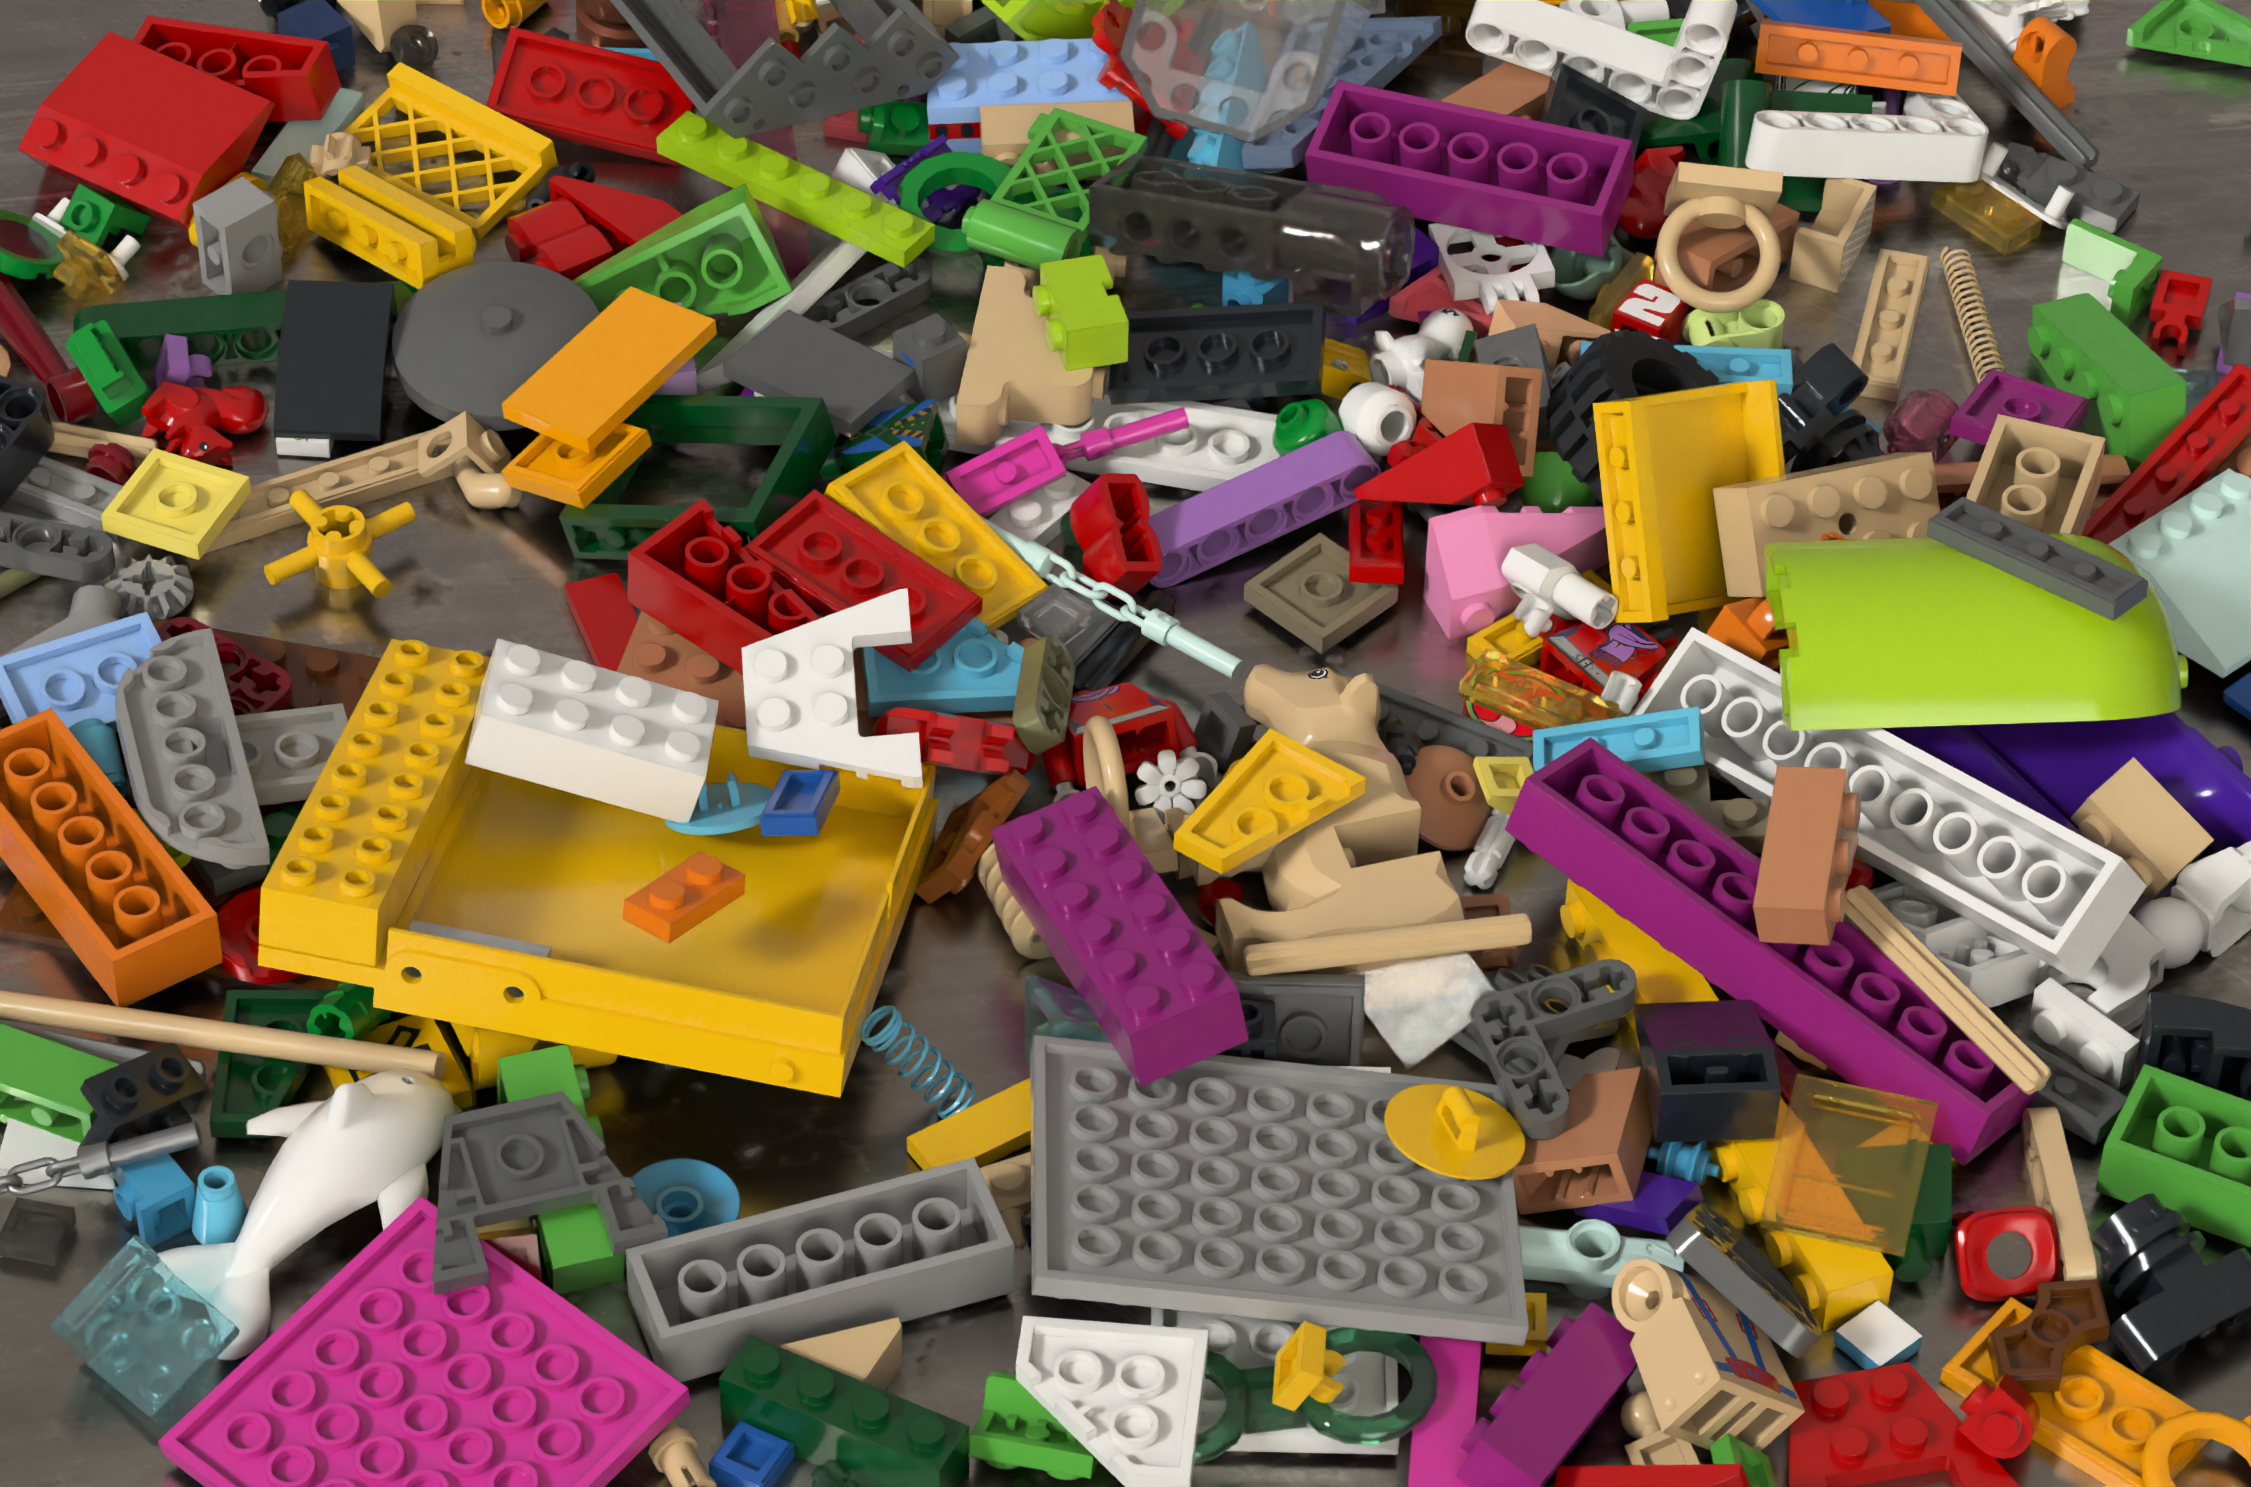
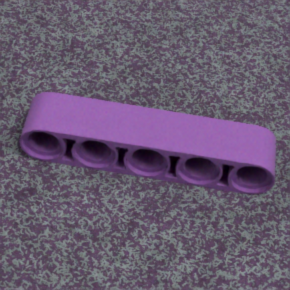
M1338 431L1149 516L1148 524L1152 527L1158 538L1162 552V565L1160 572L1149 582L1157 588H1167L1357 502L1361 499L1356 498L1354 488L1381 474L1382 471L1354 434L1349 431Z

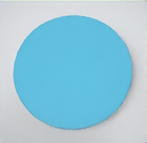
M733 772L727 773V783L707 785L705 778L690 821L677 823L664 819L667 827L674 831L691 835H717L744 830L760 824L759 817L773 790L759 784L737 782Z

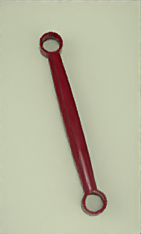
M0 271V332L44 386L58 422L77 424L95 417L97 408L94 395L78 367L68 368L7 276Z

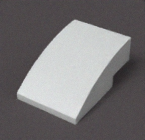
M1900 881L1870 890L1989 1009L2034 993L2039 959ZM1844 915V920L1847 921L1848 923H1850V924H1851L1852 926H1854L1855 928H1857V927Z

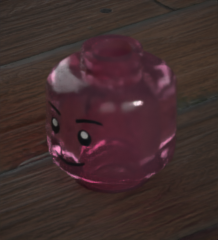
M1917 389L1906 394L1885 418L1882 429L1885 440L1888 443L1887 450L1889 454L1932 452L1933 464H1937L1959 439L1958 436L1949 434L1951 418L1959 409L1956 403L1948 395L1937 389Z

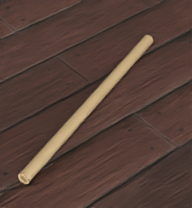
M0 990L1 1020L162 1043H174L176 1045L373 1073H381L404 1067L423 1072L439 1081L445 1070V1055L443 1052Z

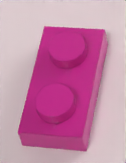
M1039 425L947 471L945 478L950 487L978 515L986 517L1065 477L1066 469L1042 425Z

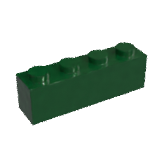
M752 1335L747 1338L719 1377L721 1425L733 1430L738 1422L742 1420L794 1443L796 1457L867 1487H960L969 1474L968 1425Z

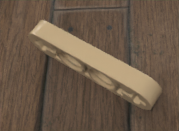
M2056 1107L2025 1108L2021 1121L2023 1151L2036 1205L2046 1209L2052 1215L2055 1224L2059 1249L2060 1274L2058 1281L2097 1279L2094 1250L2058 1109Z

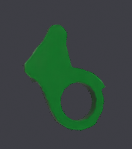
M948 152L926 159L908 172L899 185L901 190L900 208L932 223L924 217L920 207L925 198L934 191L949 185H971L981 188L993 196L1012 168L999 160L969 152ZM1053 187L1043 189L1048 198L1072 193L1070 189H1056ZM1032 191L1012 196L1009 201L1024 205L1036 202L1037 199ZM1078 206L1058 211L1056 214L1059 217L1078 223L1083 212ZM1097 223L1083 242L1079 257L1091 256L1093 254L1094 230ZM935 225V241L925 249L928 252L945 257H970L982 253L967 246V236L962 235L961 229H948Z

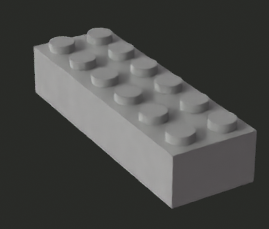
M974 1157L625 1249L628 1297L655 1365L679 1382L724 1371L750 1335L779 1347V1345L896 1317L899 1318L901 1323L1014 1292V1243Z

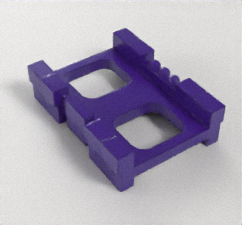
M943 134L909 157L907 161H903L902 164H898L879 177L869 188L875 195L882 192L888 200L894 199L900 207L901 199L896 194V189L899 188L905 175L926 159L953 152L946 144L948 139ZM958 185L951 190L945 187L937 189L926 198L929 206L922 210L924 217L938 225L940 223L939 220L953 209L958 212L977 199L982 189L971 185Z

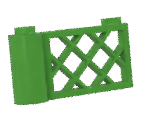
M1054 108L1050 115L1040 113L1028 130V139L1031 142L990 200L982 199L977 206H970L968 208L961 228L962 235L967 236V246L970 249L1040 271V263L1078 258L1083 242L1146 151V136L1058 108ZM1061 128L1077 133L1081 138L1057 143L1054 135ZM1113 145L1127 149L1124 154L1104 158L1099 150ZM1084 152L1090 153L1093 159L1092 162L1071 167L1065 158ZM1055 160L1059 167V170L1038 175L1032 169L1035 164ZM1101 175L1105 181L1104 185L1082 190L1078 180ZM1067 183L1072 193L1048 198L1043 189ZM1032 191L1037 199L1036 202L1024 205L1009 201L1012 196ZM1078 206L1083 212L1078 223L1059 217L1056 214L1058 211Z

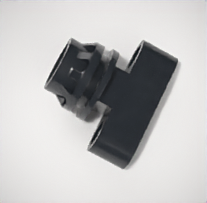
M1835 343L1824 346L1797 370L1805 382L1791 395L1781 393L1778 396L1785 465L1797 454L1791 466V473L1886 455L1880 449L1878 432L1866 423L1865 416L1859 410L1852 409L1841 413L1862 393L1869 381V377Z
M2154 1193L2141 1196L2122 1207L2105 1220L2090 1237L2092 1244L2100 1253L2102 1275L2109 1284L2118 1283L2113 1291L2116 1299L2120 1303L2137 1299L2140 1303L2114 1322L2110 1327L2109 1334L2142 1377L2148 1376L2175 1361L2178 1357L2177 1355L2186 1347V1342L2197 1336L2207 1338L2215 1332L2216 1325L2221 1324L2224 1330L2228 1331L2251 1317V1256L2245 1248L2237 1249L2206 1266L2197 1255L2206 1243L2204 1236L2200 1231L2188 1233L2191 1224L2184 1214L2164 1207Z

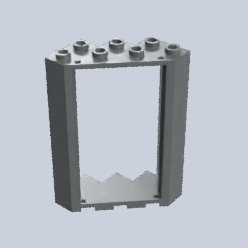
M610 0L701 114L734 139L926 94L960 58L911 0H829L865 42L864 44L836 22H833L800 59L769 36L739 70L681 0Z

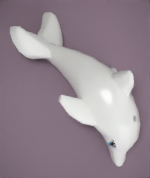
M402 1067L377 1073L357 1082L341 1084L336 1089L334 1095L326 1101H312L275 1108L248 1120L246 1124L248 1135L281 1136L288 1139L283 1143L267 1170L251 1203L236 1242L192 1245L154 1254L136 1267L130 1288L139 1293L177 1296L207 1306L216 1328V1342L213 1350L220 1360H237L251 1354L266 1339L270 1323L269 1272L294 1250L324 1228L375 1201H378L384 1230L420 1196L427 1200L429 1186L426 1165L442 1146L444 1117L462 1113L463 1111L453 1103L451 1093L439 1080L423 1072Z

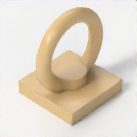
M1679 162L1665 195L1664 215H1667L1668 218L1664 222L1658 236L1657 262L1665 283L1683 302L1706 312L1730 313L1754 304L1768 292L1778 275L1781 261L1779 239L1769 219L1782 193V172ZM1695 219H1698V222L1704 226L1717 229H1733L1745 224L1753 232L1760 248V261L1756 273L1744 286L1729 292H1713L1697 286L1684 274L1678 261L1677 247L1684 229Z
M1096 715L1091 717L1087 721L1083 733L1086 789L1094 786L1099 789L1157 873L1178 871L1177 851L1173 849V841L1155 808L1129 811L1124 765L1118 739L1112 724L1103 716Z

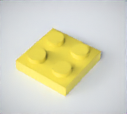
M153 448L101 514L103 531L200 560L251 494L250 478L246 475Z

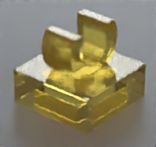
M69 229L56 243L66 260L56 268L53 276L66 285L63 288L64 293L77 301H81L90 293L93 284L111 294L122 282L123 278L106 251Z

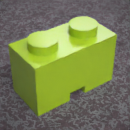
M1102 254L1040 263V285L1033 286V304L1037 317L1046 318L1045 330L1049 349L1051 352H1059L1066 372L1128 362L1129 321L1118 294L1108 296L1106 290L1112 289L1113 280Z

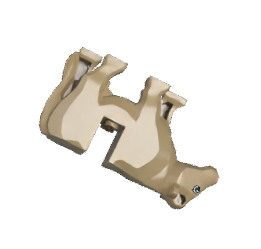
M1268 664L1255 665L1246 680L1243 692L1246 714L1269 729L1271 728L1366 777L1367 783L1366 794L1222 875L1177 851L1179 870L1174 871L1177 881L1193 875L1197 886L1210 884L1219 876L1232 877L1240 872L1262 873L1272 911L1252 909L1232 898L1217 899L1215 932L1230 970L1235 971L1244 968L1243 949L1249 945L1465 920L1459 895L1447 876L1440 850L1417 855L1421 806L1408 792L1401 765L1395 756L1388 752L1377 733L1381 703L1379 687L1375 684L1372 674L1363 673L1350 678L1328 667L1290 673ZM1179 807L1165 809L1164 826L1173 842L1174 833L1190 816ZM1467 952L1299 971L1291 974L1365 975L1364 1011L1418 1004L1449 993L1464 982L1471 970Z

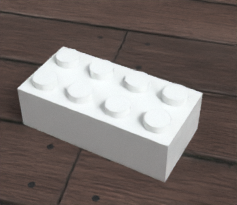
M497 638L480 688L464 763L677 823H686L690 821L706 778L719 701L693 692H686L647 681L637 676L626 675L594 666L584 661L573 660L534 649L527 645L516 644Z

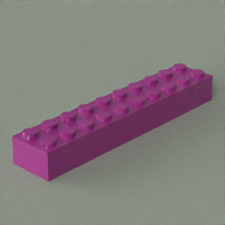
M1591 737L1525 779L1505 831L1522 842L1531 852L1540 855L1566 874L1572 882L1585 888L1607 904L1620 917L1630 921L1659 942L1665 950L1674 953L1700 972L1710 983L1719 986L1736 1000H1751L1760 1019L1767 1021L1794 1041L1803 1051L1812 1054L1838 1073L1848 1084L1858 1088L1875 1100L1896 1119L1905 1122L1933 1144L1950 1143L1951 1157L1963 1166L2022 1121L2023 1110L2030 1108L2038 1090L2030 1095L2025 1094L1893 962L1844 919L1843 922H1836L1830 945L1760 942L1753 903L1761 859Z

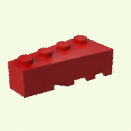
M147 16L132 40L272 101L275 106L267 122L321 120L341 87L327 41L155 16Z

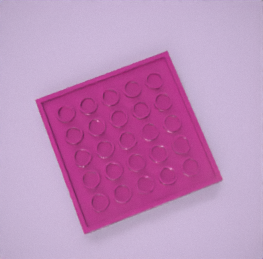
M420 1196L158 1440L162 1455L204 1487H605L691 1402L689 1389L481 1238L479 1240L489 1269L488 1283L434 1295L432 1290V1273L438 1207Z

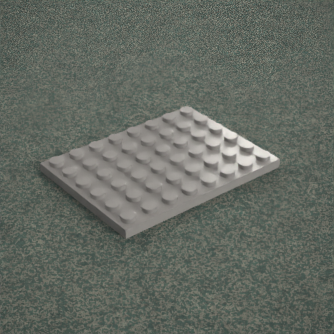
M1033 1035L1030 1051L1032 1295L1173 1309L1183 1312L1192 1311L1231 1315L1243 1318H1260L1299 1323L1307 1321L1312 1324L1357 1328L1367 1331L1376 1330L1423 1335L1426 1337H1444L1524 1346L1529 1325L1513 1170L1499 1177L1484 1180L1458 1179L1438 1174L1418 1165L1405 1156L1393 1144L1384 1125V1113L1389 1101L1400 1091L1416 1085L1447 1084L1461 1086L1490 1098L1505 1110L1506 1102L1498 1085L1217 1054L1140 1087L1111 1043Z

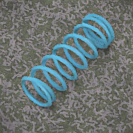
M882 1006L865 1020L860 1037L866 1045L872 1046L873 1052H881L887 1049L897 1038L901 1026L909 1028L911 1035L901 1038L887 1051L885 1056V1064L893 1065L901 1061L913 1046L914 1039L922 1041L924 1047L909 1054L900 1064L898 1069V1076L900 1078H906L914 1074L923 1064L928 1051L935 1054L937 1060L926 1064L915 1074L911 1082V1089L917 1091L929 1085L924 1094L925 1103H933L943 1097L937 1107V1114L941 1118L945 1119L966 1109L971 1104L975 1094L974 1083L967 1082L964 1074L954 1072V1066L951 1061L947 1059L941 1060L939 1049L928 1047L926 1036L915 1034L914 1025L908 1021H902V1015L895 1006ZM893 1014L889 1024L877 1035L869 1038V1034L876 1023L883 1017ZM909 1040L901 1054L895 1059L890 1060L893 1052ZM885 1041H887V1042H886L885 1044H883L882 1046L877 1047V1045H880V1044L884 1043ZM922 1053L920 1059L913 1066V1068L907 1071L906 1073H903V1069L905 1068L907 1063L910 1062L914 1057ZM940 1065H946L950 1073L944 1074L932 1082L939 1071ZM935 1066L931 1075L917 1086L916 1082L926 1070ZM954 1077L961 1079L962 1083L955 1085L948 1091ZM948 1078L943 1089L933 1098H929L931 1091L940 1082ZM967 1087H969L971 1092L968 1099L958 1110L953 1112L962 1102ZM962 1088L959 1097L953 1105L943 1111V1107L949 1097Z

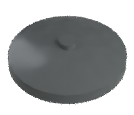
M510 261L485 262L464 266L447 272L424 285L402 308L395 322L392 334L395 372L409 398L424 411L442 421L448 422L462 412L467 411L486 431L488 429L506 431L525 428L503 417L502 403L600 313L592 299L583 289L570 279L547 268Z

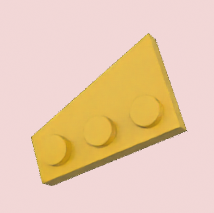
M1270 728L1174 833L1173 849L1222 875L1366 794L1367 778Z

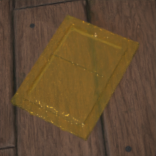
M1796 1074L1761 1216L1760 1227L1904 1257L1938 1102Z

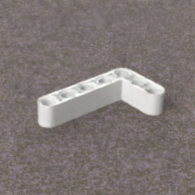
M1476 0L1466 29V39L1475 50L1550 77L1554 70L1561 63H1564L1641 105L1648 111L1676 120H1689L1700 111L1727 46L1738 4L1736 0H1692L1672 47L1539 0Z
M1907 91L1902 115L1762 110L1754 115L1745 164L1748 168L1754 170L1782 172L1783 176L1968 183L1977 181L1979 178L1989 129L1957 92L1956 96Z

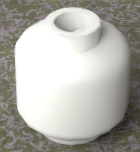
M1378 382L1362 383L1352 388L1343 398L1338 410V418L1344 431L1354 434L1367 452L1375 456H1388L1392 445L1400 441L1411 440L1416 430L1417 414L1413 403L1404 393Z

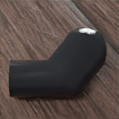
M576 161L572 165L558 166L550 169L527 199V209H532L550 201V178L555 175H561L593 183L596 178L594 168L585 161Z

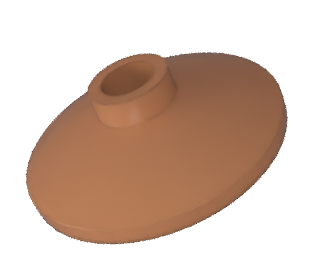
M1431 745L1421 748L1418 755L1415 756L1416 766L1412 774L1404 775L1408 792L1421 806L1419 837L1432 846L1448 851H1464L1474 848L1487 820L1493 816L1491 814L1493 807L1488 805L1474 770V759L1463 751L1449 746ZM1451 787H1453L1459 795H1457Z

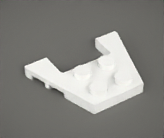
M908 588L892 591L741 648L747 746L750 757L820 770L821 765L856 771L857 778L868 780V774L901 780L903 787L913 789L923 787L919 732L862 737L859 735L853 651L860 647L912 643Z

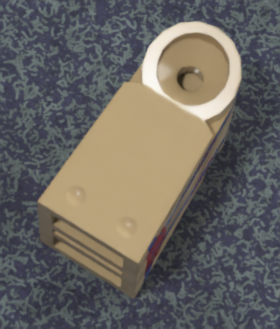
M1647 1258L1634 1259L1621 1268L1615 1277L1611 1290L1612 1307L1619 1322L1626 1329L1635 1332L1630 1346L1662 1433L1710 1450L1709 1446L1729 1433L1753 1448L1762 1451L1805 1412L1768 1335L1714 1286Z

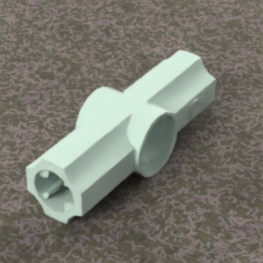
M1586 1219L1575 1223L1569 1230L1518 1225L1524 1279L1563 1283L1570 1293L1586 1300L1600 1299L1608 1296L1611 1293L1618 1272L1625 1264L1634 1259L1647 1258L1683 1272L1684 1259L1673 1250L1667 1241L1620 1236L1615 1227L1605 1221Z

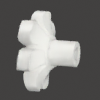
M1171 749L1159 751L1157 766L1149 761H1143L1137 770V775L1146 784L1135 789V797L1138 804L1147 805L1153 802L1152 807L1155 808L1162 822H1165V809L1179 807L1189 815L1195 811V807L1190 798L1201 799L1205 797L1207 790L1204 780L1192 778L1199 771V763L1192 756H1185L1177 763L1175 752ZM1168 781L1174 782L1171 786L1165 785Z

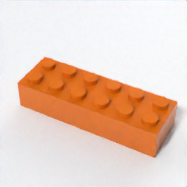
M49 708L0 730V857L114 1004L119 1007H127L222 963L217 913L53 709Z

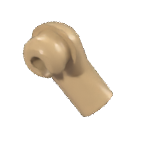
M469 457L460 458L453 464L452 473L467 501L472 506L479 509L513 508L521 502L524 494L523 490L510 487L505 482L502 473H482L480 467Z

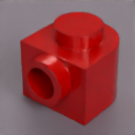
M2005 1373L1992 1387L1983 1380L1966 1397L1959 1407L1966 1415L1958 1430L1984 1453L2000 1459L2012 1458L2021 1454L2030 1444L2040 1422L2039 1407L2033 1396L2010 1375Z

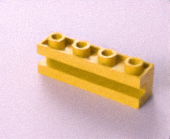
M356 165L338 170L339 186L321 176L303 182L309 230L418 290L447 272L475 264L476 240L471 226Z

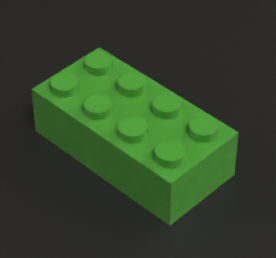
M2144 1064L2104 1144L2095 1191L2126 1203H2130L2146 1194L2154 1193L2164 1207L2183 1213L2191 1226L2251 1247V1102Z

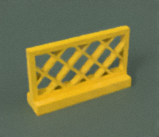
M401 62L387 73L390 87L343 131L356 136L361 143L375 141L376 152L370 154V162H372L371 174L471 226L474 237L479 240L539 183L550 169L559 166L553 140ZM393 107L408 115L409 120L380 125V120ZM438 130L446 134L447 140L418 145L417 133ZM410 135L411 146L383 151L382 139ZM477 150L485 156V160L456 165L455 153ZM448 154L449 166L421 171L420 159ZM413 160L414 172L391 175L385 172V165ZM509 170L521 173L514 182L496 185L494 183L493 173ZM487 174L488 186L459 191L458 179ZM451 180L452 192L429 195L423 192V185ZM490 200V206L477 219L461 211V205Z

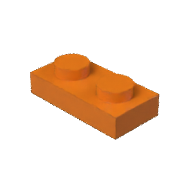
M699 851L624 900L623 920L667 943H671L744 895L746 875L722 863L717 858Z

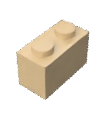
M2134 757L2091 794L2070 818L2088 840L2125 860L2146 884L2147 887L2143 894L2150 901L2169 885L2186 866L2192 864L2214 841L2200 824Z

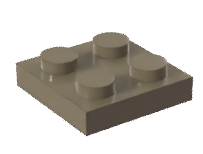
M1318 533L1244 584V600L1323 654L1397 603L1398 586L1396 584L1349 582V552L1322 533Z

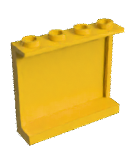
M1776 379L1734 382L1593 403L1612 593L1618 601L1615 622L1643 623L1669 620L1670 615L1721 607L1726 604L1753 598L1728 597L1712 488L1785 474Z

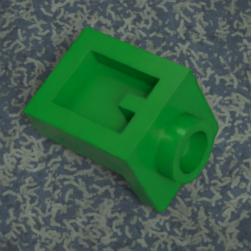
M892 101L858 109L857 128L858 132L866 133V150L885 154L913 156L921 148L929 144L927 103Z
M78 184L59 225L80 240L87 241L101 249L108 232L118 236L121 229H125L142 235L151 217L106 192Z

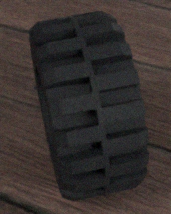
M1629 329L1618 330L1603 334L1595 339L1554 386L1547 403L1546 419L1548 420V431L1551 439L1557 441L1556 450L1563 461H1568L1573 468L1571 473L1580 483L1585 482L1594 491L1592 495L1602 503L1593 403L1720 385L1718 383L1719 378L1710 369L1706 371L1697 363L1698 359L1687 351L1682 353L1674 348V343L1664 338L1656 340L1651 337L1650 333L1640 330L1631 332Z

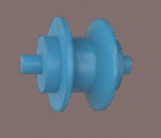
M1698 1141L1695 1146L1683 1142H1663L1661 1149L1651 1146L1648 1153V1158L1657 1160L1656 1172L1661 1173L1663 1176L1675 1177L1703 1185L1707 1175L1717 1177L1720 1171L1719 1165L1711 1163L1712 1151L1706 1149L1707 1141Z

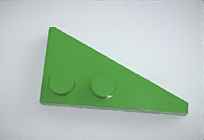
M2162 0L2128 28L2126 44L2137 48L2251 67V19L2213 0Z

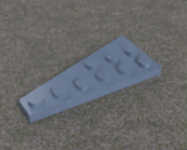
M1441 16L1296 20L1241 149L1243 169H1259L1265 173H1277L1287 168H1294L1305 158L1306 151L1337 81L1382 89L1443 35Z

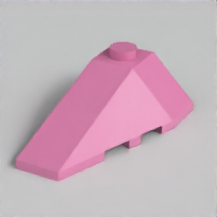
M1479 505L1429 518L1423 599L1447 638L1452 640L1475 634L1516 610L1522 599L1512 590L1511 584L1502 574L1503 561L1512 547L1536 543L1573 564L1580 575L1590 569L1594 572L1609 563L1604 508L1570 506L1562 513H1542L1539 506H1523L1520 513H1499L1496 506Z

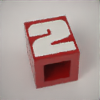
M1642 278L1613 311L1611 332L1615 331V329H1629L1631 332L1640 330L1650 333L1653 337L1667 339L1676 345L1683 337L1681 325L1687 316L1688 304L1678 298L1670 288Z

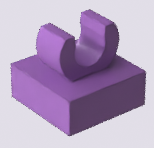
M166 334L153 370L154 392L164 380L186 387H205L204 379L193 376L211 377V359L201 354L189 356L187 337Z

